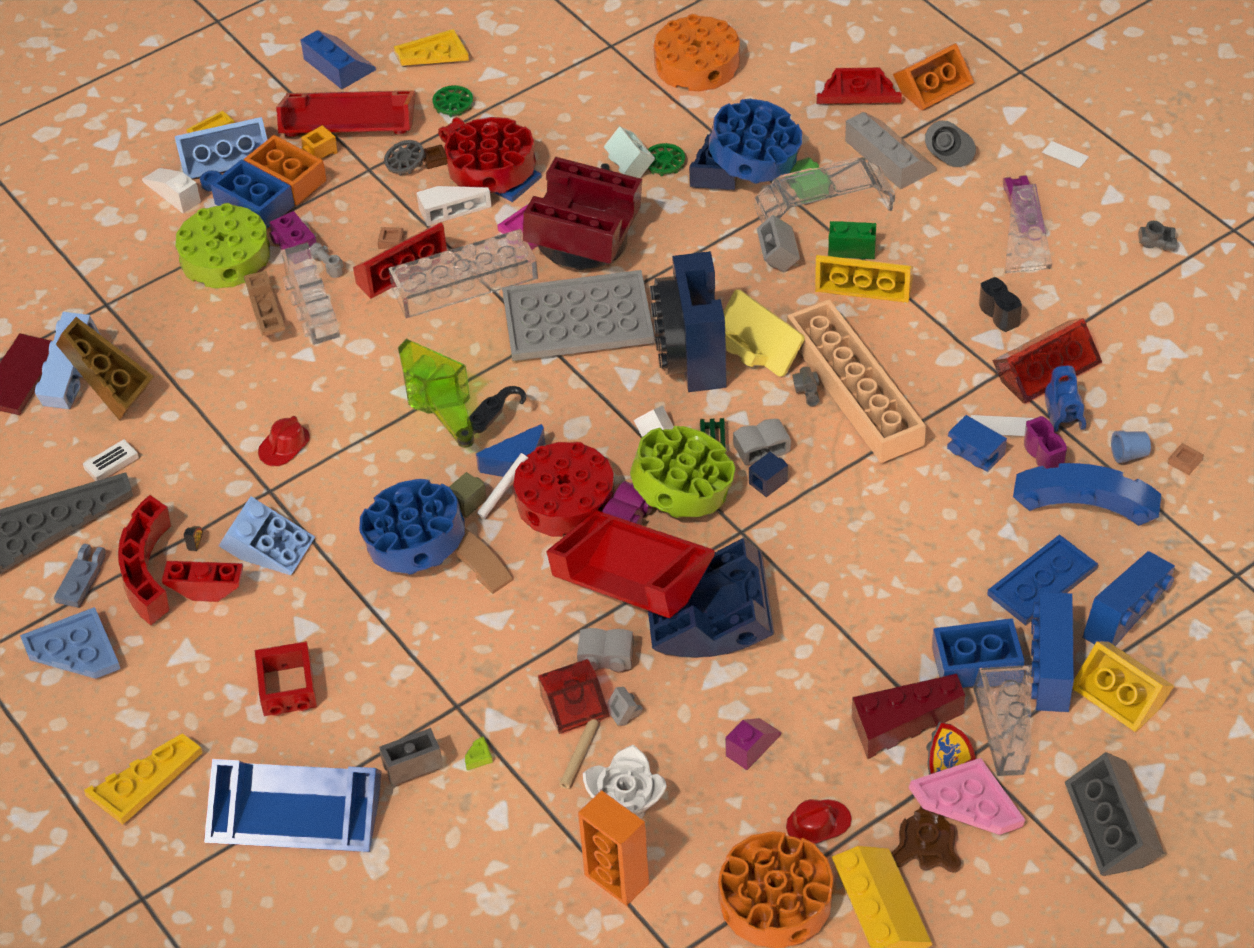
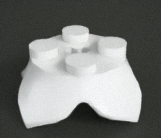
M634 745L619 751L613 757L609 767L605 768L598 765L583 772L586 791L592 798L602 790L639 818H642L645 815V811L661 798L667 788L662 776L651 774L649 761Z

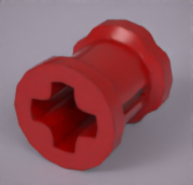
M455 117L452 119V123L438 129L439 137L446 144L448 136L453 131L458 132L465 128V123L459 117Z

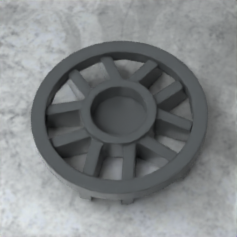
M404 140L394 144L386 152L384 163L389 172L397 173L400 176L406 172L410 174L411 170L423 164L425 151L419 142Z

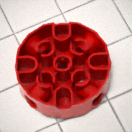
M487 117L472 120L465 124V128L458 132L453 131L448 136L444 146L450 179L459 187L488 188L490 193H506L509 189L522 184L529 178L536 166L535 146L531 131L526 126L517 125L515 120L509 118Z
M556 442L539 446L528 454V459L521 462L515 470L514 496L521 519L533 530L551 537H563V534H568L596 510L603 512L606 504L615 494L614 473L608 459L595 448L584 445L581 442Z

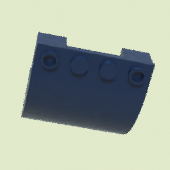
M745 538L716 551L685 606L671 618L648 611L652 649L660 653L679 657H713L742 650L774 635L762 551L755 548Z

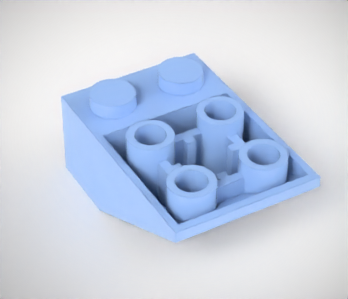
M250 496L225 534L219 547L240 560L292 575L315 536Z

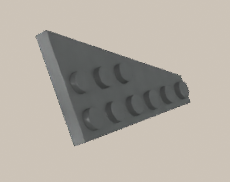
M121 473L0 509V574L133 497L127 473Z

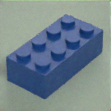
M1040 592L1039 602H1034L1033 618L1037 619L1031 620V634L1033 635V640L1031 641V656H1033V661L1031 662V677H1033L1031 699L1036 700V710L1069 712L1074 681L1072 593Z

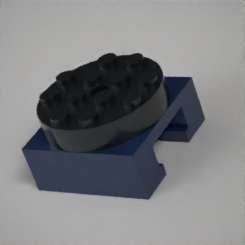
M711 251L672 256L673 276L655 278L654 285L650 286L651 299L655 300V302L651 303L652 317H657L654 320L655 333L659 335L655 336L656 351H661L658 354L659 367L665 369L666 375L685 373L688 392L726 388L725 317L721 299L715 300V269Z

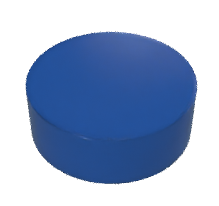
M214 170L203 173L200 177L201 187L206 191H212L210 184L222 174Z

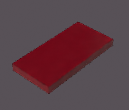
M19 333L0 361V411L15 415L21 414L34 394L36 384L41 380L42 366L47 361L49 345L52 340Z

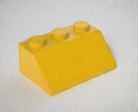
M1097 641L1076 675L1072 689L1134 732H1137L1161 709L1174 685L1110 642Z

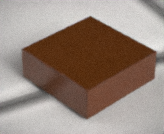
M442 144L424 149L425 158L423 160L427 170L447 165L446 153Z

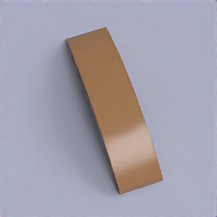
M267 271L244 276L249 298L262 336L285 331Z
M465 528V535L453 553L476 573L477 580L494 594L513 581V578L494 553L478 537Z

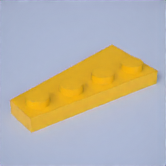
M181 733L152 750L150 756L142 760L138 758L129 763L130 767L116 775L114 772L105 777V782L93 787L91 785L84 789L86 797L123 825L203 753L202 749L198 744Z

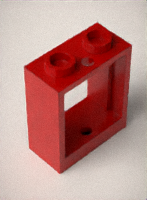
M307 641L254 650L259 698L264 716H276L282 713L305 711L317 707L311 656ZM304 667L306 688L267 694L265 673Z

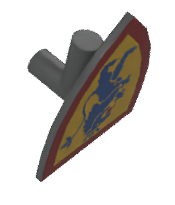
M939 722L935 731L931 734V741L926 746L929 775L976 760L971 742L964 732L952 724Z

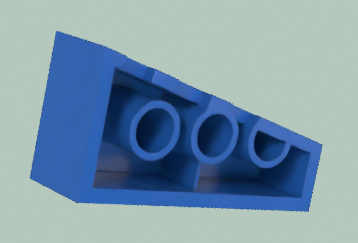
M1147 551L1094 598L1082 638L1094 645L1097 641H1105L1116 646L1164 590L1168 591L1174 582L1172 574L1175 565Z

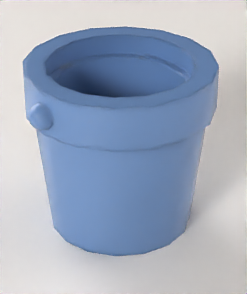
M1114 431L1111 437V450L1117 463H1126L1130 460L1148 456L1151 451V442L1148 434L1145 431Z

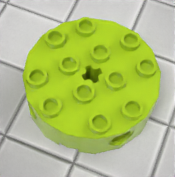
M224 203L221 206L201 208L184 221L176 233L175 247L179 254L180 267L188 279L193 282L196 280L197 282L204 283L205 287L216 289L245 283L244 276L257 273L270 260V242L267 238L266 225L258 214L245 207Z
M674 426L673 429L664 430L659 427L650 430L640 439L630 476L634 488L649 506L656 507L676 518L701 517L714 513L725 503L728 490L733 481L735 466L733 460H730L725 454L726 449L708 434L686 426Z

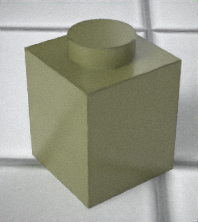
M467 472L449 486L456 496L460 512L465 518L487 500L484 482Z

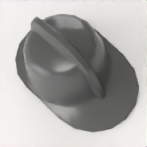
M937 121L927 129L925 134L926 146L932 154L952 167H962L973 160L976 153L974 140L955 124L949 121Z

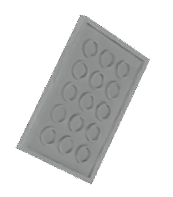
M641 270L502 287L512 361L655 343Z

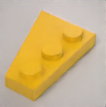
M454 29L394 46V53L401 66L469 60L468 53Z

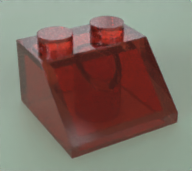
M588 659L538 675L541 698L559 734L587 725L593 719L599 721L610 717L598 677Z

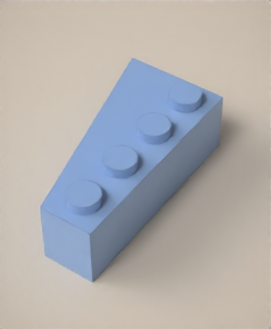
M63 312L61 319L57 321L54 340L50 342L47 361L42 366V377L35 388V394L42 406L62 409L71 408L80 389L79 379L82 375L57 347L56 343L61 333L75 317H78L100 334L90 315Z

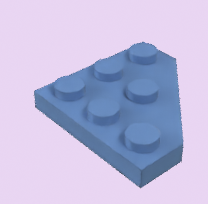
M95 607L20 635L31 661L95 679L121 669Z

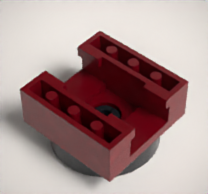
M555 157L546 172L547 192L545 196L541 198L533 195L524 211L523 241L536 244L540 251L552 260L553 263L577 270L597 268L611 264L624 252L627 246L628 230L641 207L643 179Z

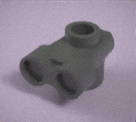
M1149 221L1146 227H1140L1139 243L1143 244L1146 248L1160 247L1163 250L1175 251L1177 247L1175 227L1163 226L1158 221Z
M802 367L800 373L792 374L796 393L805 391L806 403L809 406H816L820 402L818 392L816 391L817 386H820L817 371L812 372L810 367Z

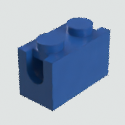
M967 415L948 432V437L952 438V440L947 444V449L986 472L1005 455L1007 438Z

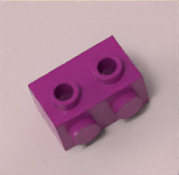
M294 211L270 222V238L275 245L278 244L285 258L289 257L294 264H297L311 257L310 247L317 243L316 237Z

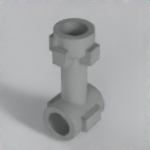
M314 243L310 247L311 257L326 264V272L330 277H340L344 267L342 259L337 255H328L329 251L325 245L322 246L320 243Z

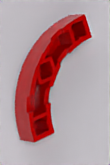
M149 495L132 512L131 520L127 527H124L118 547V562L124 590L129 602L139 616L151 626L170 610L166 590L153 579L148 571V563L155 544L171 527L168 507L152 495Z

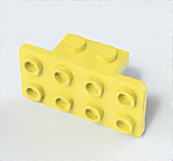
M735 290L723 311L725 317L726 351L737 354L741 357V362L750 367L754 365L765 366L776 375L785 376L804 342V335L742 290Z

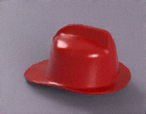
M296 416L279 419L271 426L270 434L259 446L258 456L264 464L269 466L287 464L309 442L310 434L305 427L301 426Z
M809 799L800 803L795 811L790 814L787 819L786 829L791 837H796L800 840L804 838L814 844H818L845 833L851 825L852 817L848 808L836 800Z

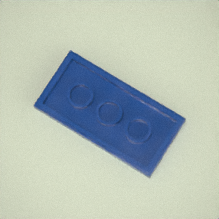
M1059 534L989 588L987 596L1026 626L1032 619H1035L1033 618L1034 602H1039L1040 592L1068 593L1095 572L1098 568V563Z

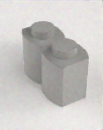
M767 419L757 426H743L733 432V445L744 465H753L769 452L779 457L787 454L791 449V439L779 419Z
M586 628L580 630L577 651L578 666L589 671L607 668L620 672L631 669L634 649L633 632L624 629L606 631L597 628Z

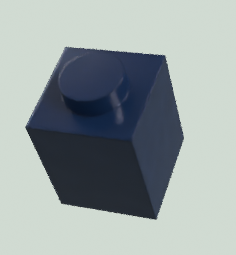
M772 452L767 453L749 467V484L765 497H768L788 482L787 463Z

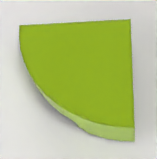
M484 736L475 740L465 755L467 771L493 763Z

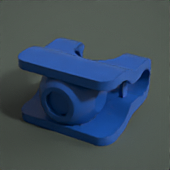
M1072 366L1057 367L1053 370L1051 382L1045 390L1046 408L1054 432H1058L1060 423H1069L1078 419L1080 430H1085L1084 405L1079 394L1075 369ZM1062 376H1068L1067 381H1059Z

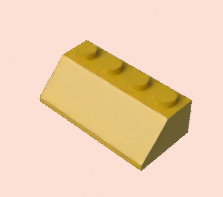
M816 255L815 292L909 303L913 282V266Z
M856 846L832 856L839 878L870 948H927L932 946V942L889 848Z

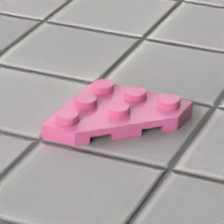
M981 758L910 782V791L925 810L998 835L1021 828L1024 825V817Z

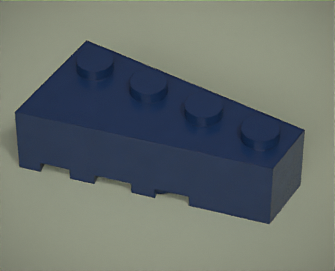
M707 134L702 149L698 150L695 161L689 166L690 187L735 190L737 177L728 175L714 161L709 151L710 134Z

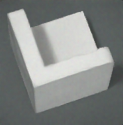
M663 405L634 420L642 437L652 429L661 427L664 430L673 429L674 427Z

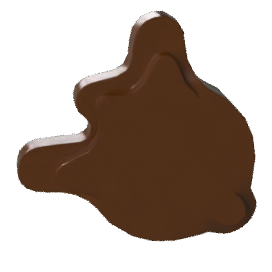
M920 806L913 816L903 820L899 831L900 843L891 852L897 867H902L912 859H917L919 867L925 871L936 866H941L953 873L960 870L961 860L954 851L955 828L952 823L950 825L944 819L943 815L925 810Z

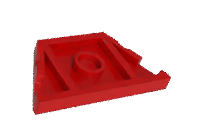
M880 67L836 68L832 73V77L824 84L823 91L821 93L818 92L816 102L817 104L901 103L902 94L900 91L896 92L894 90L893 83L889 78L885 77V73Z

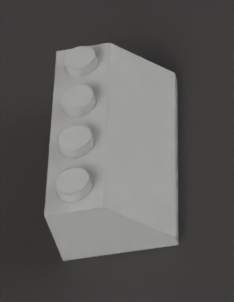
M862 112L846 120L845 141L899 189H903L936 171V167L880 119Z

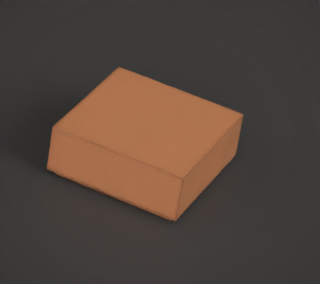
M381 227L378 249H389L402 242L404 228Z
M1181 443L1168 458V464L1190 475L1201 463L1204 454Z

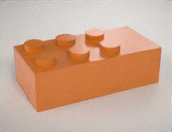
M601 790L578 812L584 874L625 906H628L649 885L645 821Z

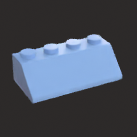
M262 117L178 135L175 136L183 173L192 179L201 177L203 173L211 170L218 172L229 170L237 162L246 158L267 141Z

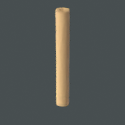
M592 718L588 720L559 783L560 787L564 789L570 788L599 725L597 720Z

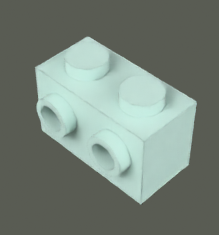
M620 126L604 146L609 153V159L620 167L618 169L620 173L640 178L655 159L634 132Z

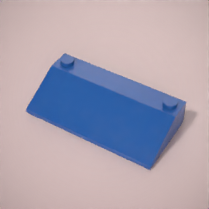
M212 759L204 842L370 852L380 796L381 771L377 768L348 766V769L251 764L239 760Z

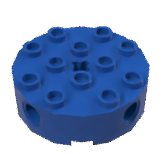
M751 98L742 99L740 103L732 105L728 103L722 106L715 115L712 132L709 136V151L714 161L732 177L749 180L752 183L774 181L789 174L796 164L797 154L802 145V130L799 124H795L790 119L791 114L784 108L768 101Z
M427 479L399 482L382 490L374 497L375 502L368 509L365 508L360 516L359 531L367 546L370 557L374 564L391 572L414 574L417 571L425 570L432 566H439L458 548L465 535V519L460 512L458 500L451 488L444 484H432Z

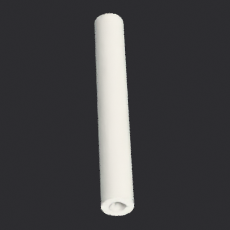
M521 453L478 510L477 514L485 519L514 480L515 470L519 464L528 459L526 455Z

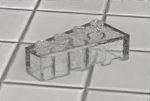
M304 243L281 250L286 276L283 277L286 291L291 290L289 297L292 305H297L295 311L298 320L304 322L302 323V329L305 337L310 336L313 345L339 338L338 322L329 297L326 295L323 281L319 278L315 260L311 258L309 244Z

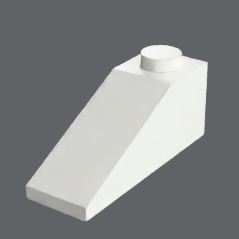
M158 168L142 178L143 183L182 213L201 203L197 183L183 172Z
M436 186L416 192L418 207L427 226L491 207L490 190L488 188Z

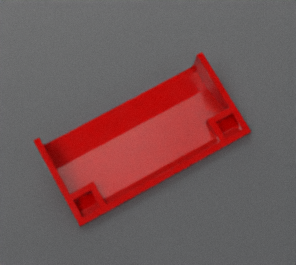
M415 90L286 93L276 107L278 133H285V136H297L298 133H309L320 126H324L329 132L394 131L395 134H404L412 127L416 92Z

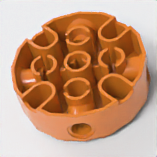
M690 14L687 17L669 21L656 34L653 45L654 66L657 75L667 85L675 88L677 86L688 87L689 91L697 92L716 89L728 83L734 77V72L739 68L740 40L736 30L724 20Z
M770 831L749 836L733 846L727 854L718 878V901L723 919L739 937L757 946L785 948L801 944L817 934L830 916L833 899V875L828 859L814 843L804 838L800 840L796 837L786 836L784 832Z

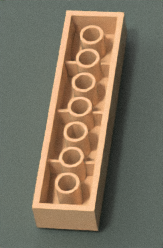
M830 299L787 315V323L802 333L805 338L799 353L813 372L817 371L821 383L880 463L925 446L926 425Z

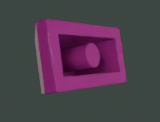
M760 718L742 720L725 737L726 757L748 770L781 736V732Z

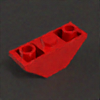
M167 561L162 584L192 601L218 602L239 587L244 566L243 563Z

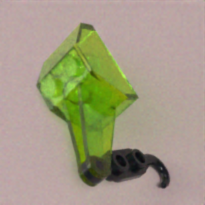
M407 338L398 347L408 405L427 414L434 413L460 447L468 448L474 444V435L484 432L502 413L505 400L509 395H520V404H524L527 395L522 388L508 386L500 390L496 395L483 400L474 412L468 416L465 404L470 399L466 365Z

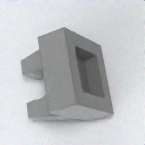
M616 687L605 706L618 726L627 725L630 719L639 717L643 710L641 705L635 703V696L628 693L625 687Z

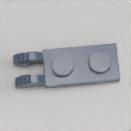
M85 543L81 546L77 559L75 558L54 596L56 603L80 608L100 572V566L106 555L105 548L97 547L93 553L92 562H90L88 559L91 554V546Z

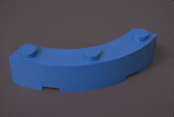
M1060 463L1057 468L1046 469L1044 466L1025 470L1016 474L1013 498L1029 511L1052 504H1088L1114 511L1138 526L1158 518L1160 513L1161 493L1140 479L1132 480L1124 477L1121 471L1092 464Z

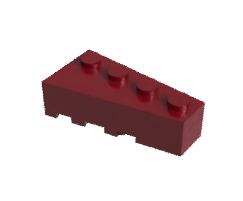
M952 674L852 697V719L867 759L876 756V752L884 748L889 750L897 746V742L907 737L914 738L920 735L921 731L926 728H935L939 722L945 723L964 714L965 693L957 674Z

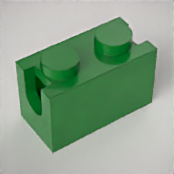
M830 221L828 256L875 259L876 223Z

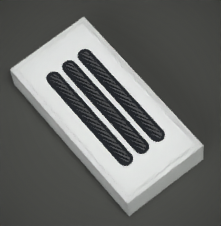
M123 439L83 463V467L95 481L111 476L139 459L138 453Z

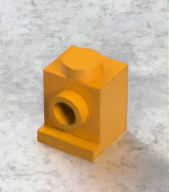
M320 126L301 137V149L320 159L330 153L334 155L338 153L335 136L324 126Z

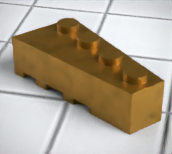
M75 317L66 327L56 343L57 347L118 420L135 403L154 377L78 317Z

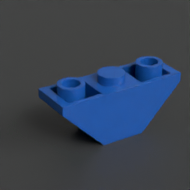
M540 424L530 428L525 432L507 438L476 453L478 471L484 474L504 477L521 453L527 456L537 447L545 446L543 425Z

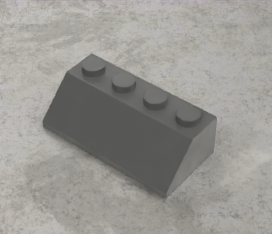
M1105 752L1065 781L1100 875L1108 876L1141 869L1164 854L1126 760Z

